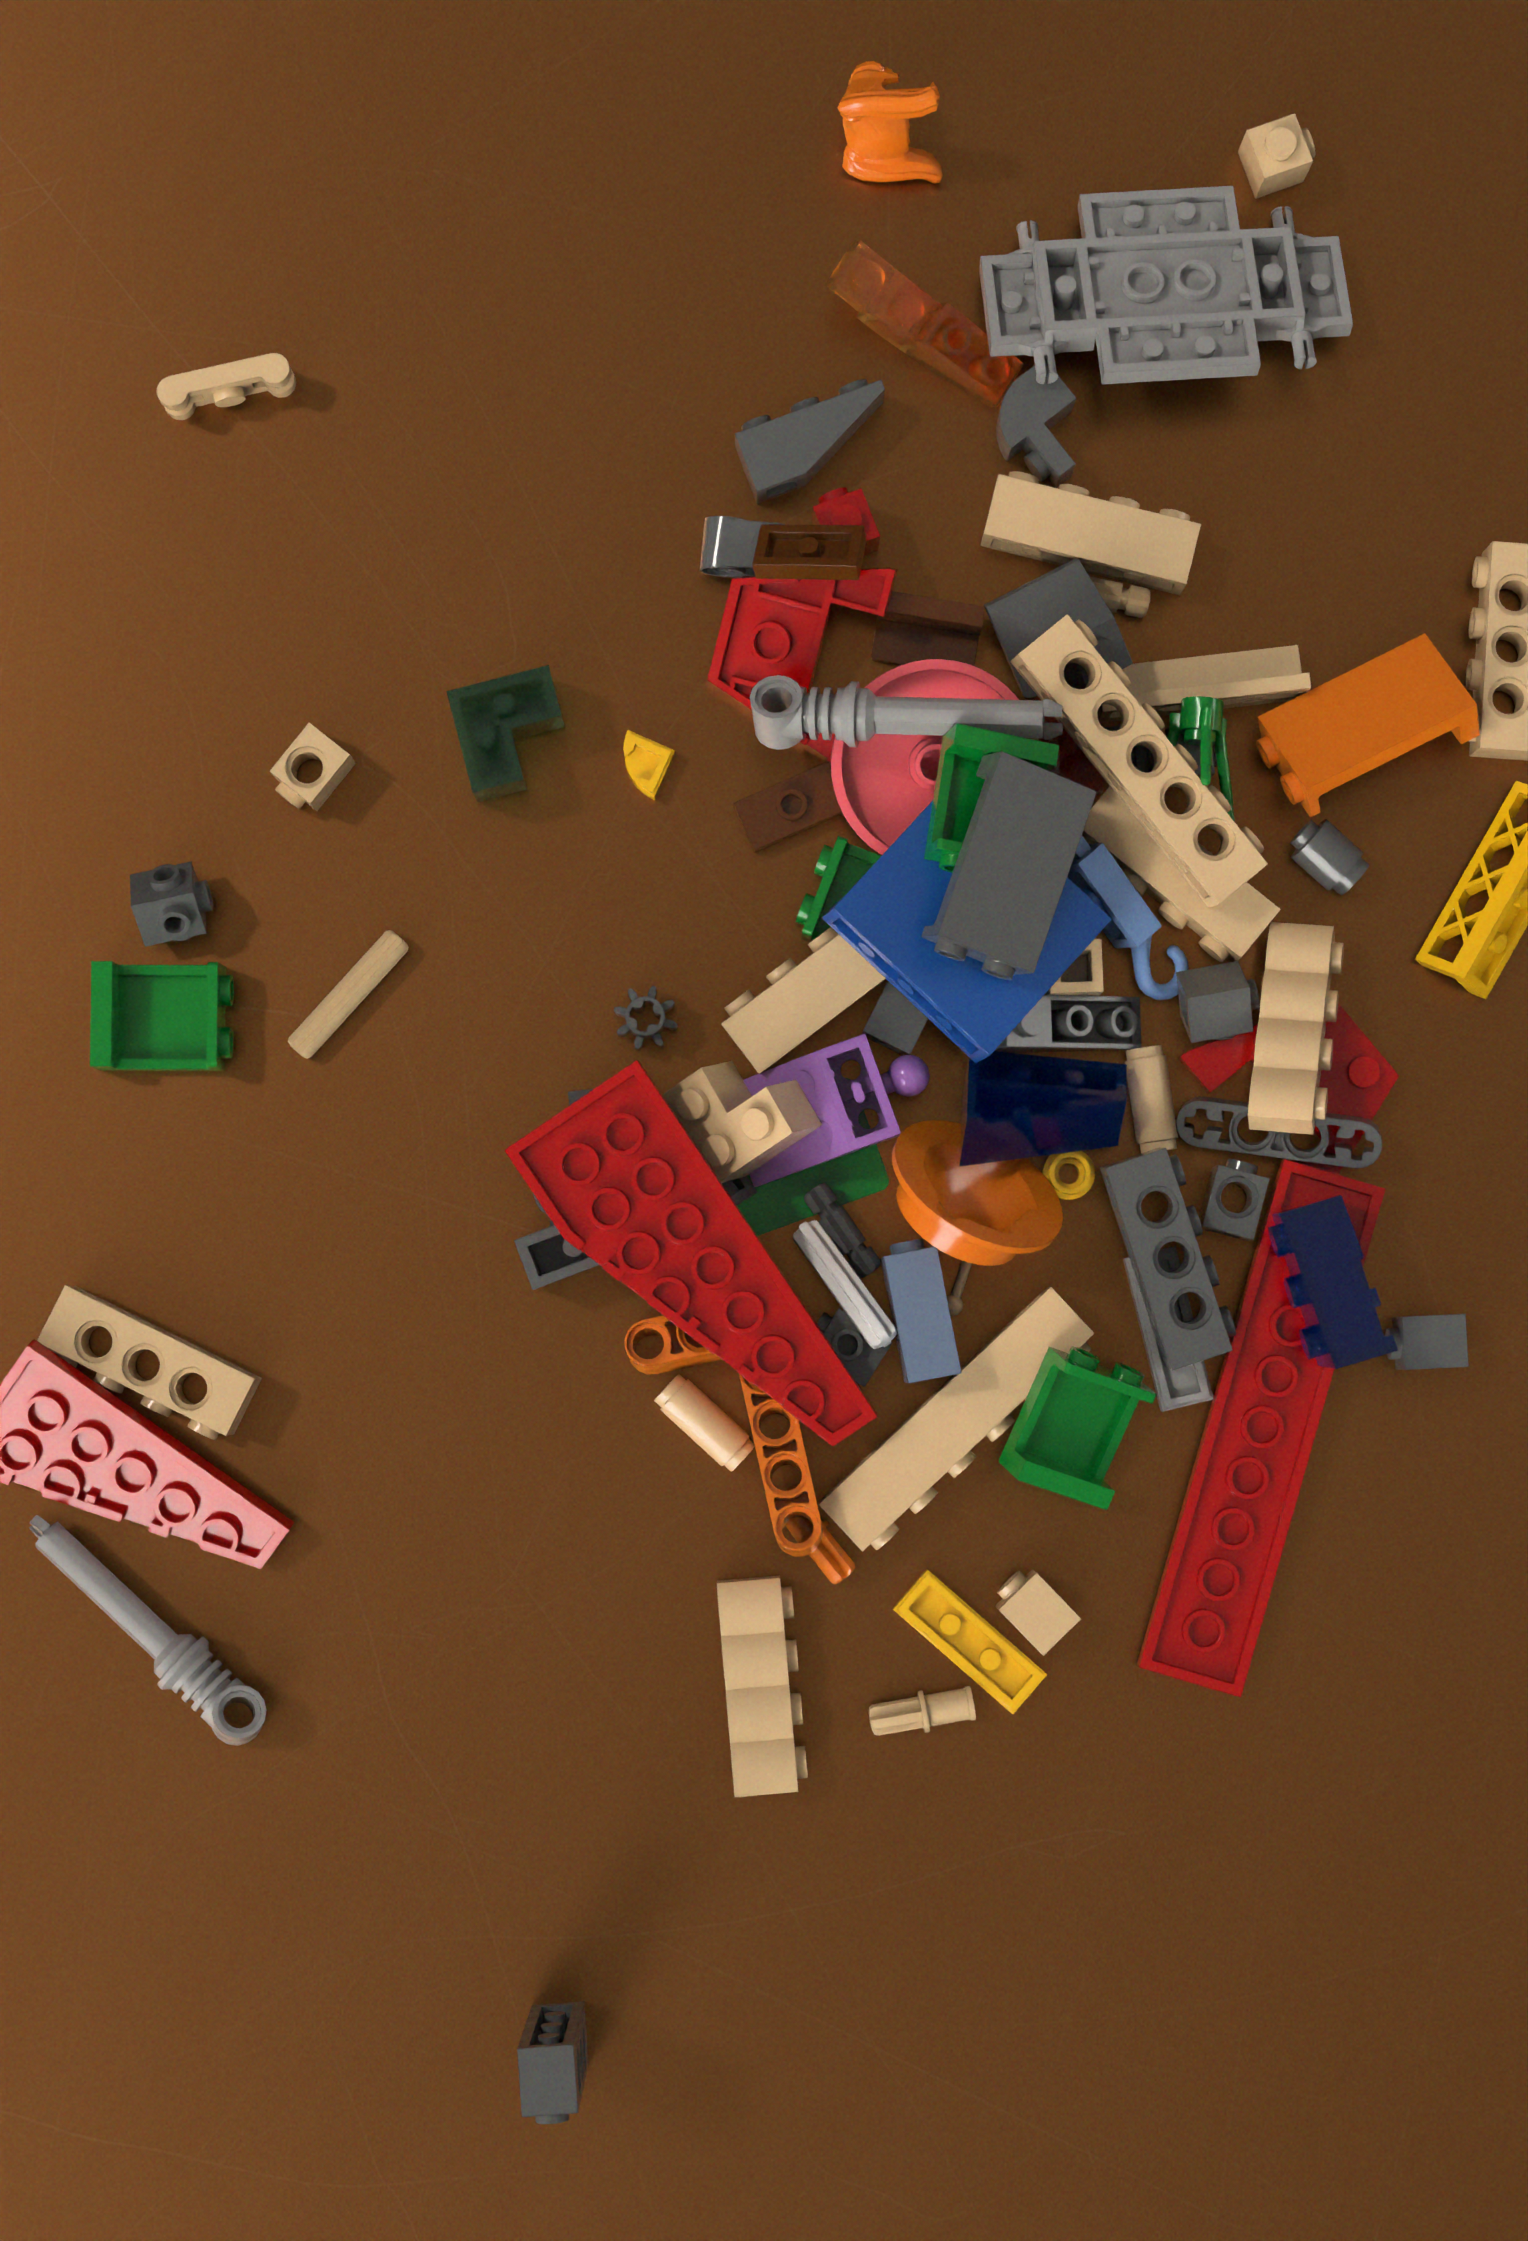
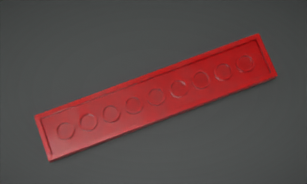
M1281 1160L1234 1323L1236 1336L1230 1337L1233 1351L1227 1352L1224 1358L1137 1662L1139 1668L1241 1697L1386 1190L1385 1188L1290 1160Z

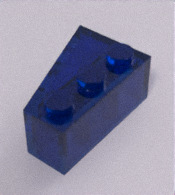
M1331 1196L1272 1214L1275 1225L1268 1227L1269 1237L1276 1256H1285L1291 1276L1284 1278V1285L1292 1308L1300 1307L1306 1327L1299 1329V1333L1307 1358L1309 1360L1316 1358L1318 1366L1338 1369L1398 1351L1393 1335L1384 1337L1375 1308L1381 1305V1301L1376 1288L1369 1289L1361 1263L1364 1255L1342 1196Z

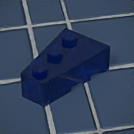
M994 1051L990 1056L978 1063H975L968 1057L962 1094L960 1166L1118 1146L1127 1103V1064Z

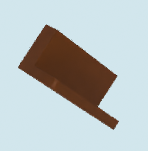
M892 591L886 616H878L871 659L874 662L896 666L925 659L954 660L974 666L985 607Z

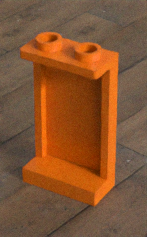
M1424 633L1258 716L1261 738L1256 740V747L1265 765L1269 769L1276 766L1281 773L1280 782L1289 801L1293 805L1300 802L1308 815L1313 817L1320 813L1319 797L1322 794L1432 739L1452 731L1460 744H1463L1479 736L1477 704Z

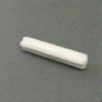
M816 1220L801 1223L799 1229L793 1234L794 1242L869 1346L873 1349L887 1347L897 1335V1328L821 1224Z

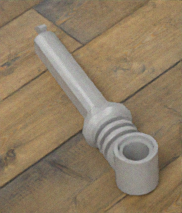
M781 675L768 676L760 680L752 688L750 694L756 737L766 747L777 750L790 748L798 744L802 739L805 740L806 733H809L810 740H818L819 733H822L823 740H831L832 734H835L836 740L844 741L849 747L857 748L859 741H868L875 734L944 736L956 723L1023 738H1043L1044 736V740H1050L1063 733V723L1045 722V717H1062V705L1049 699L1039 701L876 696L869 688H860L858 681H851L845 688H838L836 694H834L832 687H825L823 694H820L819 687H811L810 693H807L806 687H800L793 679Z
M36 1515L29 1522L32 1525L29 1529L38 1538L35 1547L154 1659V1673L160 1678L157 1684L162 1690L171 1689L176 1694L182 1690L184 1694L181 1699L185 1703L192 1699L194 1703L190 1708L195 1712L202 1709L204 1712L200 1717L212 1727V1731L217 1738L226 1744L236 1746L246 1744L258 1735L264 1724L267 1711L264 1699L258 1691L250 1686H246L238 1678L231 1681L229 1678L233 1673L229 1669L221 1672L219 1669L223 1664L218 1659L214 1663L210 1661L213 1654L209 1651V1641L205 1637L197 1640L192 1634L177 1635L58 1521L50 1527L49 1523ZM232 1703H243L251 1710L253 1721L246 1727L234 1728L225 1721L224 1709Z

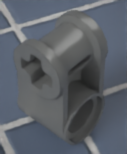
M729 516L705 517L699 571L721 577L755 576L752 563L761 524H785L748 521Z

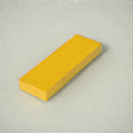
M928 1569L922 1573L893 1607L897 1614L1012 1714L1017 1711L1047 1676L1045 1671Z

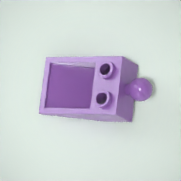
M862 1034L744 1079L743 1081L752 1096L767 1086L797 1080L822 1124L816 1130L751 1172L749 1175L754 1188L899 1136L901 1131L888 1094L896 1092L906 1097L920 1094L927 1087L930 1078L926 1063L915 1055H903L891 1063L888 1072L880 1075L867 1036ZM854 1060L860 1064L861 1073L858 1078L847 1080L842 1076L841 1067L846 1061ZM872 1109L877 1112L879 1121L874 1128L865 1129L860 1126L858 1118L863 1110Z

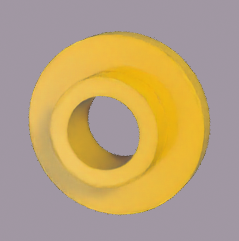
M1062 1148L1053 1152L1046 1159L1042 1174L1050 1182L1059 1199L1074 1200L1082 1197L1091 1189L1095 1179V1168L1089 1156L1083 1151L1076 1148ZM1064 1164H1070L1077 1170V1179L1072 1184L1063 1183L1059 1178V1169Z

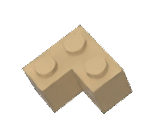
M733 1061L701 1067L663 1094L721 1183L747 1176L822 1125L797 1080L767 1086L752 1096Z

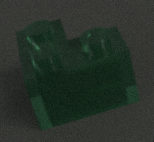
M549 665L446 691L471 789L477 802L528 790L515 740L565 727Z

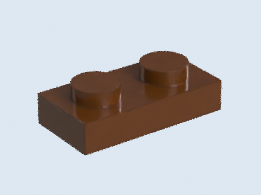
M761 524L752 563L756 579L859 580L867 541L864 525Z

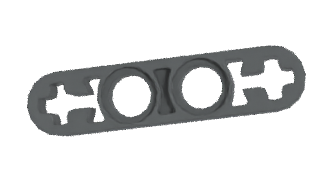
M1205 1096L1194 1097L1188 1100L1181 1107L1176 1120L1177 1131L1180 1137L1186 1143L1196 1147L1350 1168H1365L1373 1164L1379 1158L1383 1145L1382 1133L1379 1127L1371 1120L1334 1113H1326L1325 1120L1316 1119L1315 1125L1321 1132V1140L1312 1149L1304 1150L1298 1148L1293 1144L1290 1133L1268 1131L1267 1136L1263 1140L1249 1142L1244 1140L1238 1132L1239 1121L1248 1115L1249 1102ZM1202 1108L1207 1110L1206 1115L1208 1119L1223 1122L1225 1118L1224 1111L1234 1112L1229 1125L1230 1140L1220 1138L1223 1127L1208 1126L1204 1134L1195 1133V1125L1187 1123L1186 1117H1194L1197 1109ZM1329 1125L1339 1126L1336 1137L1353 1138L1355 1130L1365 1131L1366 1140L1374 1142V1146L1365 1147L1362 1155L1356 1156L1352 1154L1351 1145L1335 1143V1154L1326 1153L1330 1138Z

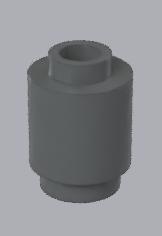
M1327 819L1323 820L1319 825L1310 820L1290 842L1296 848L1291 858L1327 891L1333 888L1338 894H1345L1369 867V864L1361 857L1363 851Z

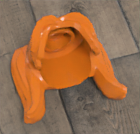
M866 61L857 65L851 74L847 90L837 107L840 115L843 117L842 121L847 141L843 152L842 167L849 175L867 182L885 183L923 179L934 184L940 183L943 177L942 166L934 155L923 149L909 147L911 143L909 119L923 117L937 111L940 100L938 87L932 82L930 86L924 88L885 90L887 84L899 82V74L894 73L892 69L883 67L882 64L875 61Z

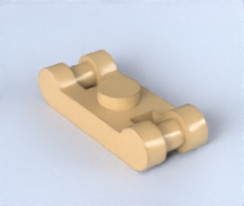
M269 353L168 376L159 382L157 396L172 418L185 420L194 414L196 407L215 403L217 407H230L244 402L247 395L269 391L278 398L287 397L295 390L296 378L287 359L283 355Z

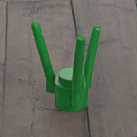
M1203 696L1183 698L1181 700V713H1170L1167 739L1173 746H1176L1179 735L1184 734V743L1200 746V781L1205 786L1211 783L1212 745H1215L1220 792L1229 802L1231 810L1228 812V815L1235 822L1226 742L1227 719L1223 718L1224 702L1217 698Z

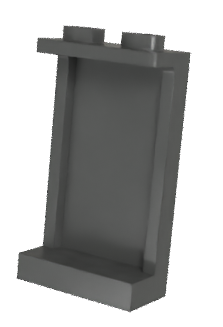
M1001 751L982 756L976 774L977 777L985 780L937 919L934 925L924 927L921 937L936 943L934 951L942 956L958 961H965L966 956L983 962L981 969L983 972L1004 980H1012L1014 975L1033 974L1035 972L1097 791Z

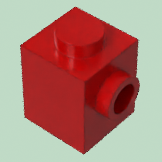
M842 487L819 497L818 501L820 504L812 508L813 525H864L867 538L864 556L878 551L880 534L862 488L848 492L847 487Z

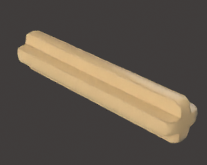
M385 931L288 1039L289 1045L302 1057L311 1058L408 952L409 947L407 943L394 931Z

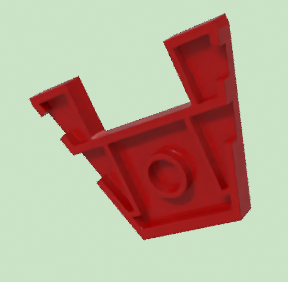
M891 567L861 569L859 580L756 579L755 576L732 578L707 680L749 709H751L750 694L752 688L760 680L768 676L781 675L789 677L796 681L800 687H806L807 693H810L833 603L882 617L886 616L898 569ZM806 733L805 740L802 739L800 743L803 745L807 744L825 756L827 761L831 763V751L835 734H832L831 740H823L822 733H819L818 740H810L809 733Z
M1338 1003L1336 1022L1326 1023L1324 1036L1326 1039H1333L1331 1071L1321 1070L1319 1087L1328 1088L1327 1113L1363 1117L1372 1121L1399 1075ZM1258 1024L1253 1026V1032L1237 1034L1227 1040L1210 1042L1185 1052L1178 1059L1206 1093L1209 1094L1247 1062L1251 1061L1254 1064ZM1315 1125L1313 1136L1320 1142L1321 1132ZM1329 1125L1330 1138L1326 1153L1335 1154V1143L1349 1144L1352 1146L1353 1152L1365 1132L1363 1130H1355L1353 1138L1336 1137L1339 1126ZM1306 1161L1297 1162L1338 1175L1343 1166Z

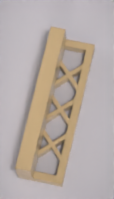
M1298 645L1135 663L1122 669L1131 682V686L1128 688L1130 693L1140 705L1144 702L1148 703L1159 716L1181 713V700L1186 697L1203 696L1217 698L1224 702V709L1290 701L1311 689L1310 673H1302ZM1108 704L1100 705L1097 712L1099 723L1121 720L1120 713L1115 707Z

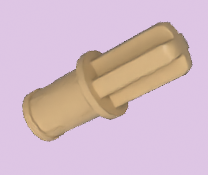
M970 1686L924 1695L923 1691L920 1690L917 1691V1697L872 1704L869 1707L871 1729L874 1735L877 1736L923 1728L924 1733H928L931 1726L976 1720Z

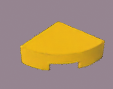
M627 730L623 751L628 775L634 785L644 795L655 800L676 754L675 750Z

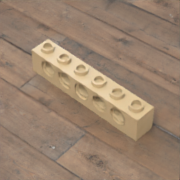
M1068 614L1065 615L1010 662L1041 701L1049 699L1062 705V717H1055L1058 722L1063 723V728L1206 906L1209 908L1219 905L1268 865L1261 856V853L1264 851L1262 843L1249 828L1244 826L1240 829L1228 815V812L1231 810L1229 802L1216 787L1210 785L1207 788L1205 785H1202L1200 778L1194 772L1198 769V765L1192 755L1182 745L1177 744L1173 746L1161 731L1165 727L1163 720L1148 703L1144 702L1142 705L1138 703L1128 690L1131 682L1126 673L1114 661L1107 664L1094 648L1098 645V641L1089 627L1078 619L1073 622ZM1076 663L1086 670L1088 683L1085 689H1075L1067 684L1064 678L1066 664ZM1100 705H1112L1119 711L1121 724L1117 731H1109L1100 725L1097 718ZM1141 745L1152 752L1154 766L1149 773L1137 770L1132 764L1131 752L1134 746ZM1168 787H1177L1185 793L1187 807L1183 814L1173 813L1167 808L1164 795ZM1203 827L1214 830L1219 836L1220 848L1214 856L1204 853L1198 845V834Z

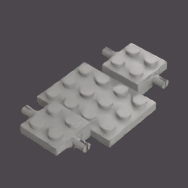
M1233 186L1080 194L1077 207L1082 238L1039 241L1038 223L1030 220L1028 229L1027 221H1023L1016 227L1020 249L1006 255L980 257L979 273L990 357L1033 356L1036 381L1040 384H1044L1046 375L1047 384H1051L1058 379L1054 355L1064 352L1093 351L1095 339L1101 383L1119 384L1256 376L1261 365L1257 341L1284 340L1292 342L1294 366L1302 369L1305 362V369H1308L1317 363L1313 339L1350 336L1353 327L1339 236L1310 237L1295 233L1292 216L1293 210L1288 206H1285L1283 213L1282 206L1272 210L1273 228L1240 230Z

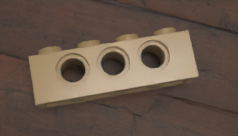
M1492 541L1482 552V556H1476L1472 570L1473 588H1479L1478 608H1472L1469 620V638L1476 639L1475 659H1469L1466 689L1473 690V699L1477 704L1480 735L1469 740V756L1528 761V544ZM1508 589L1518 595L1521 602L1519 611L1508 610L1501 604L1499 600L1500 590ZM1505 640L1515 646L1518 653L1516 662H1506L1498 656L1496 652L1497 641ZM1495 691H1503L1512 697L1515 705L1513 714H1504L1495 708L1493 704V693Z
M64 1286L37 1340L75 1368L79 1363L97 1372L93 1380L98 1384L121 1394L126 1386L144 1395L140 1404L152 1411L169 1417L172 1410L191 1418L187 1427L213 1440L217 1439L219 1433L225 1436L235 1434L262 1379L77 1286ZM98 1327L106 1328L112 1336V1347L102 1357L95 1355L89 1346L90 1335ZM145 1350L154 1352L160 1362L159 1371L151 1380L143 1379L136 1370V1360ZM192 1373L201 1375L207 1384L206 1396L197 1404L187 1400L182 1389L184 1380Z

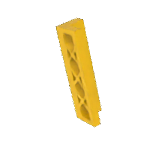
M1515 781L1415 958L1421 966L1455 978L1469 993L1487 999L1528 926V822L1517 827L1515 820L1525 799L1528 800V784ZM1512 844L1515 854L1509 864L1492 872L1490 861L1495 852ZM1487 889L1489 900L1483 910L1467 917L1465 905L1469 898ZM1461 934L1464 944L1453 963L1437 957L1446 940Z

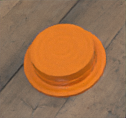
M928 1120L907 1127L901 1132L894 1143L892 1165L899 1181L896 1197L900 1211L909 1225L923 1239L940 1251L968 1263L995 1266L1011 1261L1017 1254L1042 1250L1049 1246L1058 1235L1063 1223V1212L1054 1188L1030 1160L1002 1140L968 1125L950 1121Z

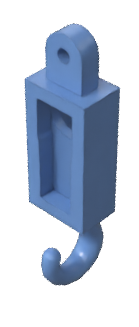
M1081 836L1067 877L1079 888L1083 887L1093 892L1103 903V911L1112 920L1102 931L1115 948H1131L1134 975L1139 989L1145 995L1156 1000H1168L1177 996L1176 972L1189 970L1188 960L1184 952L1176 945H1171L1167 948V955L1175 964L1174 976L1166 984L1155 982L1150 968L1152 935L1162 925L1103 843L1088 844L1084 837Z

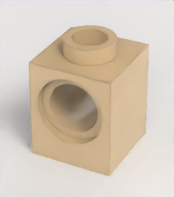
M308 723L270 772L280 782L275 791L297 809H300L306 802L314 810L318 811L356 763L349 753L311 723ZM310 759L321 761L323 771L316 781L312 783L298 781L297 771L303 762Z
M1033 1569L1026 1576L1020 1571L1016 1572L997 1591L1002 1599L995 1607L1043 1656L1081 1620L1069 1605Z

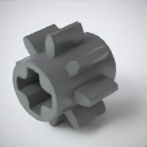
M652 986L649 989L648 996L639 998L633 989H629L628 995L631 1003L628 1007H614V1013L624 1017L627 1023L617 1030V1035L625 1037L632 1033L636 1037L634 1042L636 1051L642 1049L644 1040L652 1039L660 1049L663 1048V1039L660 1035L664 1029L672 1031L678 1028L677 1023L666 1019L665 1016L666 1012L674 1008L675 1002L667 1000L660 1004L656 1000V986ZM645 1006H652L654 1016L660 1019L659 1024H649L646 1032L639 1031L637 1020L632 1018L633 1013H643Z

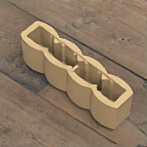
M1270 922L1248 1103L1249 1129L1314 1135L1316 1119H1326L1328 1088L1319 1087L1321 1070L1331 1071L1333 1039H1326L1324 1036L1326 1023L1336 1022L1339 991L1330 990L1332 974L1342 973L1344 943L1335 942L1334 926Z
M780 1575L717 1581L734 1797L798 1792L797 1779L808 1778L805 1746H794L793 1725H803L801 1692L790 1693L788 1672L799 1671L796 1639L785 1640L784 1619L794 1618L792 1587H781Z

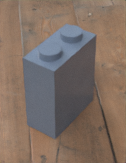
M923 1238L892 1244L889 1246L891 1255L882 1257L880 1261L892 1323L897 1328L895 1338L904 1382L914 1383L961 1374L937 1248H925Z

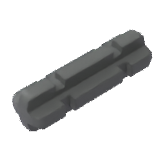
M821 1183L805 1194L804 1201L814 1215L818 1213L821 1218L819 1223L840 1252L848 1256L850 1259L848 1263L859 1278H864L879 1268L881 1261L871 1246L868 1248L863 1243L866 1240L844 1207L842 1205L838 1207L835 1203L837 1197L830 1187L825 1183Z

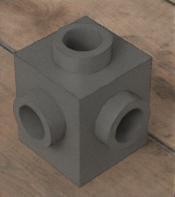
M192 861L177 865L165 864L153 870L130 875L131 908L145 947L173 940L184 941L193 936L207 933L206 912L213 910L211 891L207 880L198 881Z

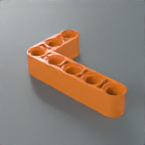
M663 1315L634 1323L628 1329L624 1338L625 1350L631 1364L639 1372L647 1375L660 1374L722 1360L705 1347L697 1348L687 1342L688 1334ZM654 1335L664 1341L662 1352L655 1358L644 1359L636 1354V1346L643 1337ZM739 1374L776 1541L785 1553L794 1557L806 1556L813 1553L820 1545L822 1524L799 1420L782 1408V1405L764 1391L751 1384ZM780 1414L789 1420L790 1428L783 1437L771 1439L761 1433L760 1426L762 1421L769 1415ZM783 1465L796 1467L802 1475L800 1484L790 1491H782L772 1484L773 1473ZM794 1517L808 1519L813 1525L811 1537L803 1543L788 1541L783 1535V1528L789 1519Z

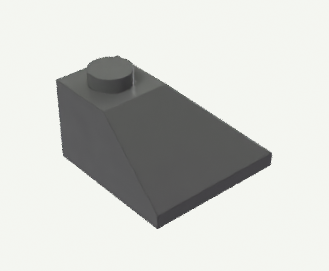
M1077 558L984 604L1022 696L1025 698L1034 697L1037 694L1010 661L1067 614L1073 622L1079 619L1089 627L1098 641V645L1094 648L1107 664L1114 661L1122 669L1133 664L1114 616L1082 563ZM1076 663L1066 664L1064 678L1067 684L1075 689L1085 688L1088 683L1086 670Z

